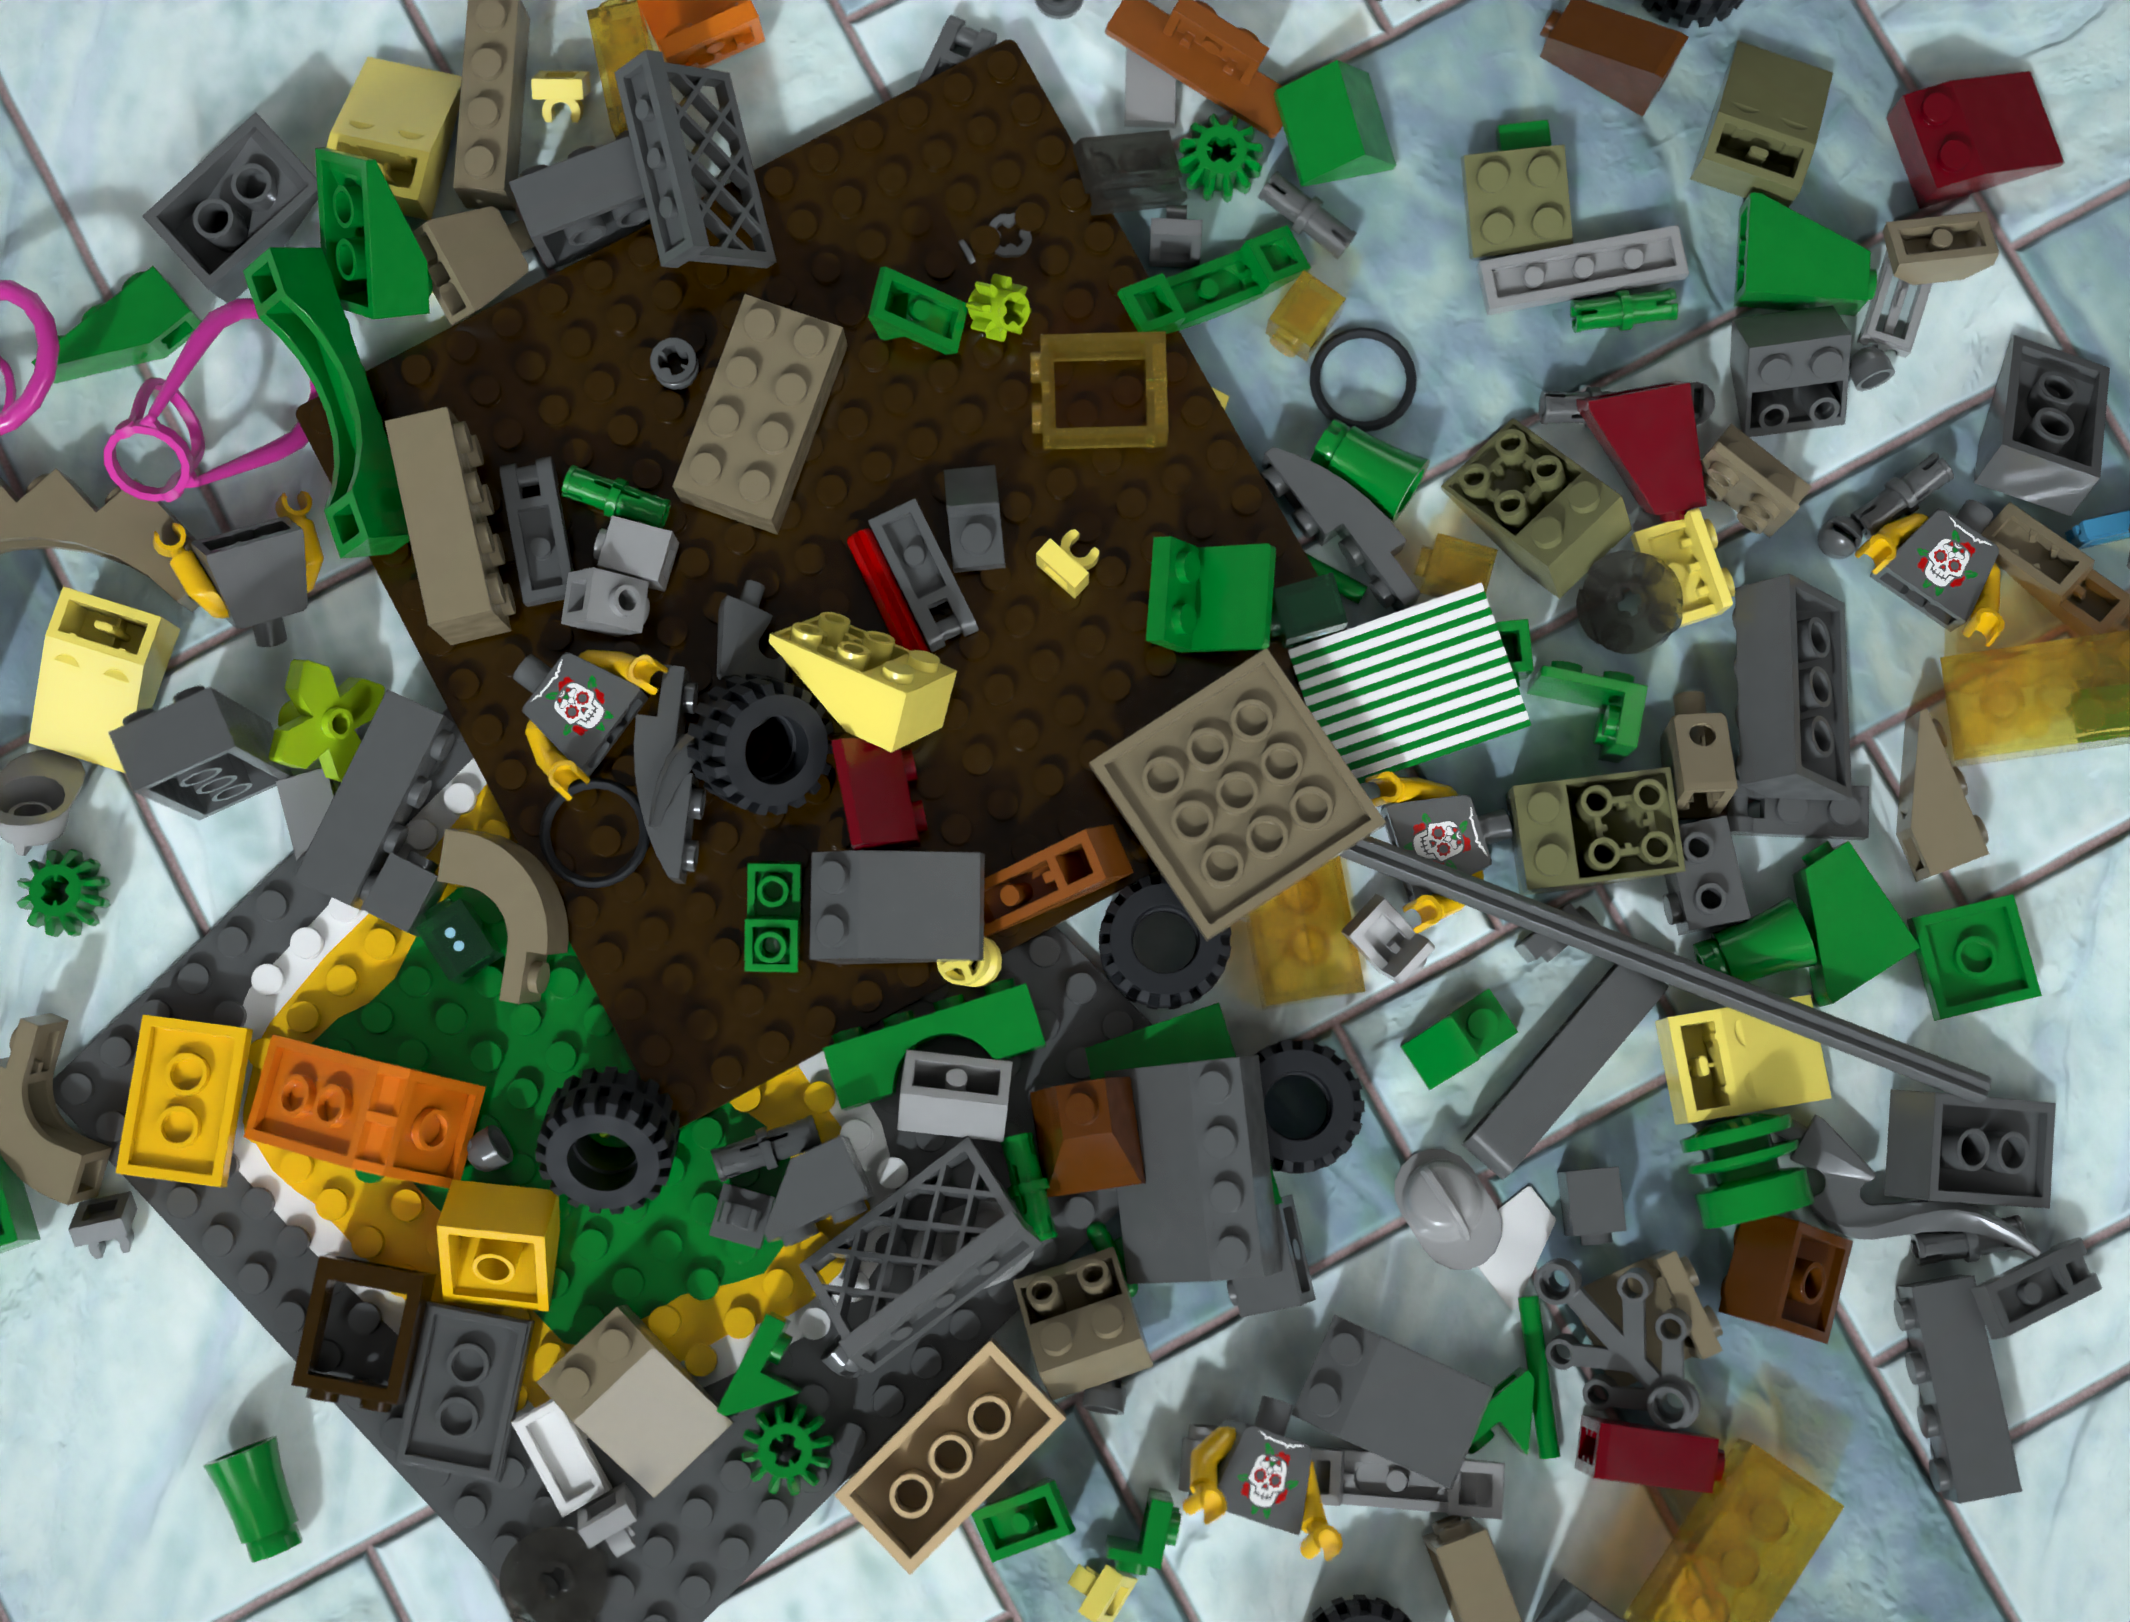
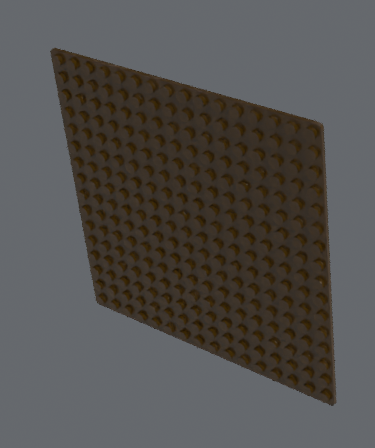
M1011 39L1004 40L755 169L754 173L777 261L770 267L758 268L688 261L679 268L661 267L652 226L649 224L366 371L367 381L377 410L381 415L387 439L388 434L385 421L448 407L459 422L466 421L470 435H476L479 440L484 465L477 466L476 469L481 485H488L494 505V515L487 516L488 524L492 534L499 535L505 555V564L498 565V570L503 584L508 583L510 585L516 606V614L509 615L512 631L450 645L428 625L411 542L409 541L392 554L369 556L518 844L528 850L543 864L556 883L567 914L569 942L637 1072H640L641 1080L646 1082L650 1078L660 1085L658 1093H668L674 1101L671 1110H677L679 1113L680 1123L678 1129L685 1127L823 1052L824 1047L834 1044L832 1035L860 1026L864 1030L950 982L945 980L940 974L937 962L833 964L810 959L812 852L855 851L851 845L834 754H827L826 763L831 764L832 767L828 776L820 775L817 781L822 785L820 790L815 795L807 792L804 795L807 803L799 808L787 804V813L775 815L768 811L766 815L755 814L719 799L720 797L706 790L704 815L702 820L694 819L692 840L699 841L698 864L695 872H687L686 884L675 883L667 876L654 851L651 840L649 841L645 857L636 870L624 880L611 886L600 888L580 887L567 882L556 874L547 863L542 852L539 831L545 809L558 791L551 786L549 777L537 765L525 734L526 726L530 719L522 712V709L533 693L513 679L516 669L528 655L533 654L551 668L555 666L566 652L577 657L586 650L617 651L636 657L649 655L663 665L686 667L692 676L691 682L698 683L697 706L699 702L708 704L711 698L707 693L713 687L718 686L727 689L726 679L719 680L717 677L719 606L727 595L739 600L747 580H753L765 586L759 609L773 615L768 627L759 640V650L767 658L777 659L780 655L768 642L770 634L790 627L794 623L816 617L822 612H834L844 615L850 619V625L866 632L878 631L890 635L847 544V538L859 530L871 529L868 520L912 499H916L976 621L979 631L966 637L960 633L944 641L946 646L932 653L940 658L941 664L957 670L943 727L902 747V750L912 748L918 779L908 782L912 801H923L928 831L918 832L921 846L899 851L985 854L984 878L1084 829L1113 824L1134 872L1088 895L988 936V938L996 943L1001 955L1116 894L1127 885L1130 886L1138 882V879L1158 871V868L1090 768L1089 762L1262 651L1237 650L1179 653L1146 641L1154 537L1172 536L1197 547L1263 543L1276 547L1270 644L1267 649L1304 703L1305 700L1288 650L1348 629L1180 331L1154 337H1140L1117 293L1121 288L1145 280L1149 276L1021 49ZM733 182L724 185L723 187L742 205L743 200L740 189ZM714 200L710 209L728 227L733 218ZM1015 213V224L1013 227L1007 228L1002 224L996 230L994 227L989 226L991 221L998 215ZM705 226L709 246L716 247L719 239ZM740 226L735 235L750 250L755 251L752 237ZM1021 229L1031 232L1032 243L1027 252L1020 257L1002 258L995 254L999 245L1004 248L1010 243L1016 247L1020 246L1023 242L1019 238ZM964 239L969 245L976 262L970 265L958 243L959 240ZM885 266L966 303L976 288L975 283L977 281L991 284L993 274L1009 276L1012 278V283L1027 287L1025 296L1032 309L1026 324L1022 327L1023 332L1017 334L1007 331L1004 342L988 339L985 332L971 329L970 326L973 319L968 311L958 353L948 355L907 337L883 340L878 336L868 318L881 267ZM745 294L841 326L844 329L848 344L778 535L681 502L672 487ZM667 338L685 340L692 346L699 360V373L696 380L690 386L683 389L673 390L664 387L657 380L650 366V356L653 348ZM672 353L667 356L669 363L663 362L661 367L669 368L672 375H677L683 372L681 364L688 365V359L681 360L678 353ZM319 396L297 408L296 418L332 485L334 471L333 439L325 409ZM553 457L558 475V488L574 571L593 567L600 569L597 566L598 559H594L593 556L594 546L600 529L608 530L611 518L604 516V510L561 496L565 476L572 465L615 480L617 477L628 480L631 487L671 500V508L663 529L674 533L679 546L666 591L662 592L648 588L647 598L649 599L650 610L648 618L643 624L642 633L614 637L561 624L564 600L530 607L523 603L502 488L500 466L516 463L519 468L535 465V461L538 458ZM995 465L1005 568L954 573L946 507L944 470ZM539 485L523 488V499L541 495ZM1073 529L1079 532V539L1070 548L1071 553L1075 557L1082 558L1087 556L1094 547L1099 550L1097 563L1094 567L1087 570L1089 572V584L1075 599L1036 564V553L1050 538L1057 545L1061 546L1063 536ZM948 602L930 609L935 623L953 615ZM789 666L788 683L813 694ZM657 671L650 679V684L658 689L655 695H651L642 689L649 699L637 714L657 716L663 671ZM813 694L812 697H811V699H814V700H816V701H819V700L816 698V696ZM826 709L822 717L831 720L834 732L827 735L828 740L858 738L847 733ZM687 713L684 734L688 733L690 723H698L699 714ZM635 716L589 778L613 780L626 786L638 797L634 765ZM772 717L761 726L752 730L747 739L745 760L750 771L762 766L775 749L777 729ZM697 778L699 780L698 788H704L703 784L705 781ZM589 789L572 795L573 798L570 801H564L559 807L552 821L550 835L555 855L566 868L581 876L601 877L618 871L631 859L638 845L640 830L634 809L624 798L609 790ZM749 861L802 862V910L798 972L744 971L747 866ZM973 961L971 965L973 970H975L977 961Z

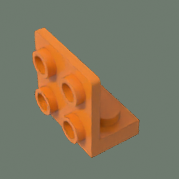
M636 0L666 63L706 68L765 41L759 16L751 0Z

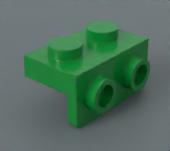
M1149 1488L1139 1541L1107 1535L1105 1544L1106 1558L1113 1559L1116 1562L1115 1569L1136 1575H1147L1148 1567L1161 1570L1165 1545L1176 1546L1181 1522L1179 1507L1173 1506L1174 1502L1170 1492Z

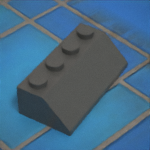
M1791 574L1735 588V608L1732 620L1736 630L1737 656L1734 659V672L1738 685V705L1735 709V720L1739 728V755L1736 760V768L1740 778V786L1768 798L1832 801L1852 799L1845 603Z

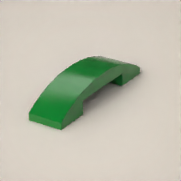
M1288 225L1246 240L1243 246L1235 252L1167 278L1163 273L1121 288L1117 295L1140 337H1154L1201 324L1247 305L1306 274L1311 269V266Z

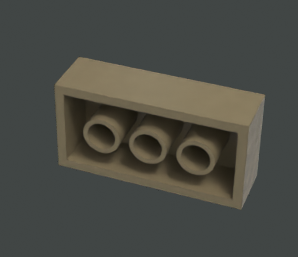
M747 294L744 295L672 486L681 502L778 535L848 347L843 327Z
M448 407L385 421L428 625L450 645L512 631L509 615L516 614V606L510 585L508 583L503 584L498 570V565L505 564V555L499 535L492 534L488 524L487 516L494 515V505L488 485H481L476 469L477 466L484 465L483 454L477 436L470 435L466 421L459 422Z

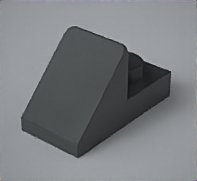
M995 465L944 470L946 507L954 573L1005 568Z

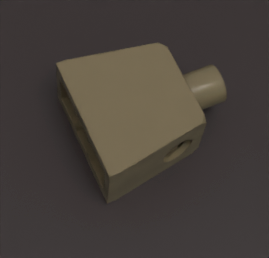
M493 206L431 219L412 231L428 262V271L433 284L432 291L451 326L484 307L529 272V265L522 253L532 249L534 243L530 238L525 222L518 220L507 225L500 211Z
M1681 692L1673 697L1675 716L1671 717L1660 737L1661 768H1671L1678 820L1716 818L1721 814L1738 789L1727 717L1723 713H1707L1705 694L1703 692Z

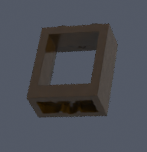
M337 1255L319 1256L291 1385L308 1388L306 1397L318 1401L337 1403L339 1402L340 1395L360 1398V1408L377 1412L390 1413L392 1405L406 1403L426 1304L428 1301H431L436 1274ZM336 1281L407 1295L388 1386L316 1372Z

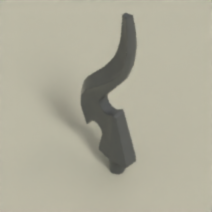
M747 580L739 600L727 595L720 603L717 644V677L719 680L728 679L733 676L745 679L746 674H759L788 683L789 665L780 655L777 659L767 658L759 650V640L773 615L759 609L765 591V586L759 582ZM771 717L761 721L754 727V729L764 724ZM687 733L668 754L658 775L652 797L649 827L655 829L660 827L676 789L684 777L692 770L691 767L699 763V761L688 757L687 745L694 744L695 737Z
M1816 1114L1808 1127L1792 1119L1793 1127L1774 1132L1786 1140L1798 1139L1800 1147L1793 1151L1790 1160L1823 1173L1825 1186L1820 1193L1813 1195L1815 1203L1808 1206L1823 1223L1836 1232L1851 1238L1867 1240L1921 1232H1967L1980 1234L2007 1243L2036 1259L2042 1252L2019 1230L1998 1216L1977 1206L1941 1201L1866 1203L1860 1197V1191L1865 1183L1875 1179V1172L1823 1118Z

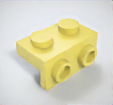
M1699 508L1689 510L1684 515L1685 519L1665 522L1634 532L1630 536L1664 633L1721 615L1733 605L1731 597L1735 596V586L1732 576L1726 567H1720L1714 550L1718 547L1715 528L1709 519H1703Z

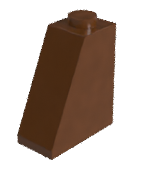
M1570 0L1564 12L1556 8L1553 10L1541 30L1540 36L1547 40L1540 57L1643 117L1670 74L1689 37L1680 31L1587 0Z

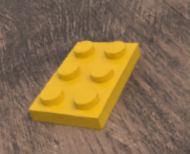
M151 1015L142 1016L115 1173L214 1187H227L253 1029Z

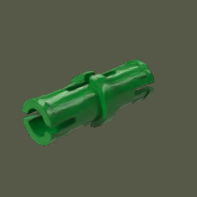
M1667 288L1666 290L1630 294L1628 290H1620L1615 292L1613 297L1581 301L1571 300L1570 318L1576 317V321L1571 322L1574 333H1579L1585 330L1618 326L1619 331L1631 330L1633 324L1676 320L1678 317V303L1671 304V300L1677 298L1675 289Z
M575 465L569 468L561 490L563 491L561 496L604 510V516L610 518L611 516H620L662 529L671 508V500L631 487L628 480L619 477L612 480L593 474Z
M1022 1133L1004 1138L1000 1145L1002 1146L1011 1186L1007 1188L1009 1197L1015 1200L1016 1208L1024 1220L1033 1227L1041 1241L1058 1237L1046 1192L1047 1189H1050L1048 1178H1043L1041 1168L1039 1167L1033 1133Z

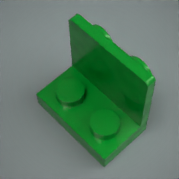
M1172 536L1154 537L1146 641L1179 653L1267 649L1270 644L1276 547L1268 543L1197 547Z
M1552 661L1551 667L1542 666L1528 683L1527 694L1606 710L1605 714L1599 713L1593 733V744L1600 745L1598 760L1618 764L1637 748L1648 690L1647 685L1634 683L1635 677L1623 672L1604 671L1602 677L1582 673L1583 667L1581 665L1567 661Z

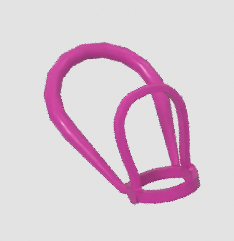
M0 280V301H9L24 310L34 325L38 350L34 373L22 395L16 401L14 373L10 365L0 356V370L4 376L6 386L5 403L0 413V436L18 429L41 407L55 381L60 353L53 315L37 293L13 280Z
M238 298L209 312L188 338L166 380L151 377L146 379L140 386L129 418L115 427L104 448V465L110 478L124 492L141 500L153 502L165 500L166 502H172L183 495L185 488L200 487L280 461L304 448L309 442L299 422H297L290 432L268 444L199 476L194 472L204 456V434L196 414L178 389L224 328L242 319H259L252 298ZM311 380V391L308 401L319 396ZM154 389L159 390L148 414L144 417L152 391ZM169 401L178 410L188 428L191 439V452L187 443L173 429L161 424L157 419ZM137 433L152 435L166 442L176 452L181 468L169 478L164 487L144 486L132 480L122 470L117 460L116 446L121 439H126Z

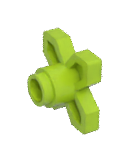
M293 659L290 663L284 688L291 700L286 702L279 711V727L274 731L269 760L292 768L306 769L319 757L325 777L341 782L361 743L355 729L373 719L384 697L385 687L364 678L348 677L340 686L336 687L330 667L310 660Z

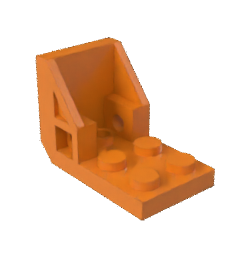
M272 1034L244 1138L350 1169L449 1189L452 1180L461 1181L468 1156V1143L474 1134L486 1087Z

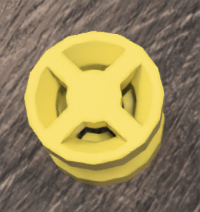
M984 936L983 961L976 962L975 970L971 966L973 961L937 962L940 974L948 982L956 985L981 988L989 985L997 978L1001 970L1002 956L996 943Z

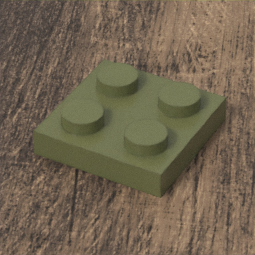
M1565 144L1469 154L1461 157L1470 259L1515 255L1573 244Z

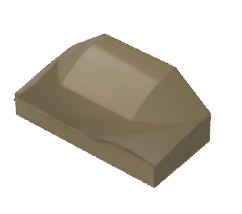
M1986 211L1886 222L1883 229L1894 277L1912 285L1966 279L1993 266L1999 255Z

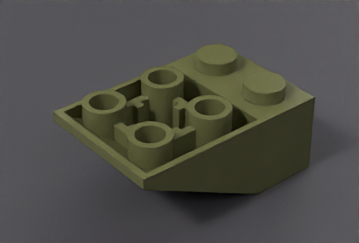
M1737 41L1690 180L1746 199L1751 192L1762 193L1789 208L1801 191L1817 144L1833 72Z
M1514 418L1441 486L1442 491L1524 573L1559 599L1632 530L1623 497Z
M1670 767L1512 786L1505 794L1508 816L1513 832L1512 845L1519 894L1523 896L1575 890L1686 871Z

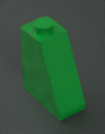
M1751 192L1739 209L1734 306L1795 311L1833 305L1839 315L1855 316L1868 300L1873 299L1876 291L1877 271L1870 269L1871 251L1762 193Z
M1829 841L1822 843L1801 857L1806 866L1792 874L1798 909L1810 933L1817 957V965L1808 968L1813 997L1819 1007L1834 1004L1920 948V945L1849 841L1834 848Z

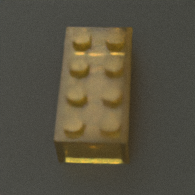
M2130 630L1940 657L1953 754L1957 767L2130 744Z
M1738 1438L1725 1458L1724 1473L1721 1481H1714L1713 1494L1702 1493L1622 1618L1628 1622H1771L1845 1506L1754 1443Z

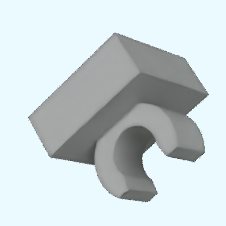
M625 1482L577 1509L578 1532L589 1549L605 1539L616 1557L636 1547V1543L632 1538L635 1535V1531L631 1526L632 1523L637 1521L636 1500Z

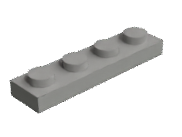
M1679 225L1479 261L1477 266L1487 315L1685 280L1689 274Z

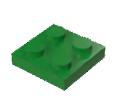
M2014 894L1907 919L1909 931L1920 945V948L1915 950L1934 1021L2042 996Z

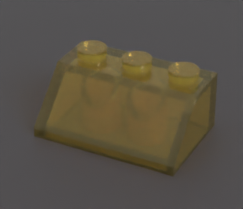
M1340 856L1245 917L1262 1010L1366 992L1358 950L1341 933L1343 928L1352 920Z

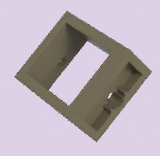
M1451 1515L1432 1523L1431 1526L1434 1532L1426 1534L1422 1538L1454 1622H1522L1487 1529L1472 1517L1464 1520L1462 1516Z

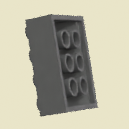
M1259 1055L1105 1071V1078L1130 1077L1146 1181L1143 1184L1117 1187L1127 1284L1262 1278L1283 1271L1276 1207L1274 1204Z

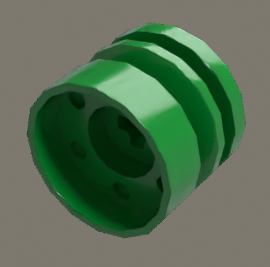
M1757 1112L1708 1124L1692 1136L1680 1140L1683 1153L1707 1149L1710 1158L1688 1165V1173L1696 1175L1714 1174L1717 1184L1695 1194L1704 1229L1719 1228L1762 1219L1815 1203L1806 1168H1780L1777 1159L1799 1148L1798 1139L1773 1143L1770 1134L1794 1126L1790 1113L1773 1115Z

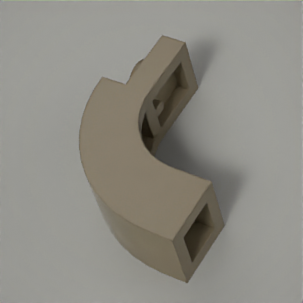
M445 829L437 881L471 887L484 893L497 905L506 923L508 944L499 1000L516 1004L540 1001L541 994L546 990L550 978V967L546 963L547 955L568 952L567 914L556 883L543 864L533 854L510 839L471 829Z
M48 1013L20 1018L19 1024L10 1038V1056L0 1059V1154L12 1171L28 1186L65 1205H71L98 1197L112 1147L87 1138L73 1130L65 1122L57 1109L53 1095V1075L69 1020Z

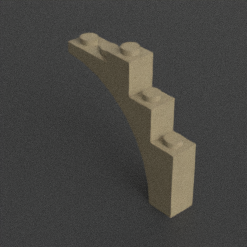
M56 468L50 474L46 473L34 479L28 485L26 495L20 499L0 477V554L37 549H61L95 554L130 566L149 577L176 602L191 612L200 606L188 596L170 566L172 557L162 556L154 549V531L159 534L160 540L164 544L172 546L179 542L178 536L171 527L172 523L182 525L162 501L153 502L138 499L124 492L118 486L108 494L105 499V505L98 509L72 479ZM136 478L134 479V481H136V482L142 484V483H141L139 480H137ZM182 525L186 532L184 548L186 551H193L191 542L197 540Z

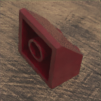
M861 738L831 740L853 849L855 851H899L921 846L918 832L928 831L923 801H912L908 781L918 779L912 748L906 750L900 748L890 752Z

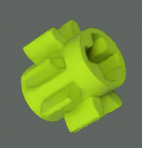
M993 274L991 284L977 281L975 283L976 288L966 303L969 314L973 319L970 326L971 329L985 332L986 338L1000 342L1005 341L1007 331L1021 334L1023 332L1022 327L1026 324L1032 311L1029 301L1025 296L1027 287L1014 284L1011 277Z

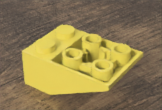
M367 57L330 131L326 148L375 159L403 215L431 220L459 112L462 76Z
M63 586L45 634L29 743L125 773L108 732L123 726L122 720L129 714L142 709L153 708L180 628L161 616Z
M822 612L816 617L794 623L790 627L770 634L768 642L847 733L885 750L894 752L943 727L957 670L941 664L938 656L927 651L908 650L895 644V639L892 636L878 631L866 632L850 625L851 621L846 616L834 612Z
M1811 995L1789 998L1813 1008ZM1729 1007L1672 1016L1655 1021L1675 1125L1832 1098L1821 1043Z

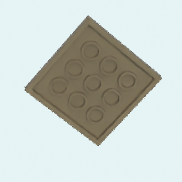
M1268 649L1262 650L1089 762L1090 768L1206 942L1386 824L1373 802Z

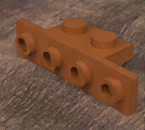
M1123 0L1105 28L1107 36L1233 115L1235 114L1236 117L1269 138L1273 139L1277 136L1283 125L1273 94L1283 86L1258 71L1270 48L1262 44L1254 33L1245 28L1235 27L1219 17L1210 5L1199 0H1179L1173 8L1171 15L1147 0Z

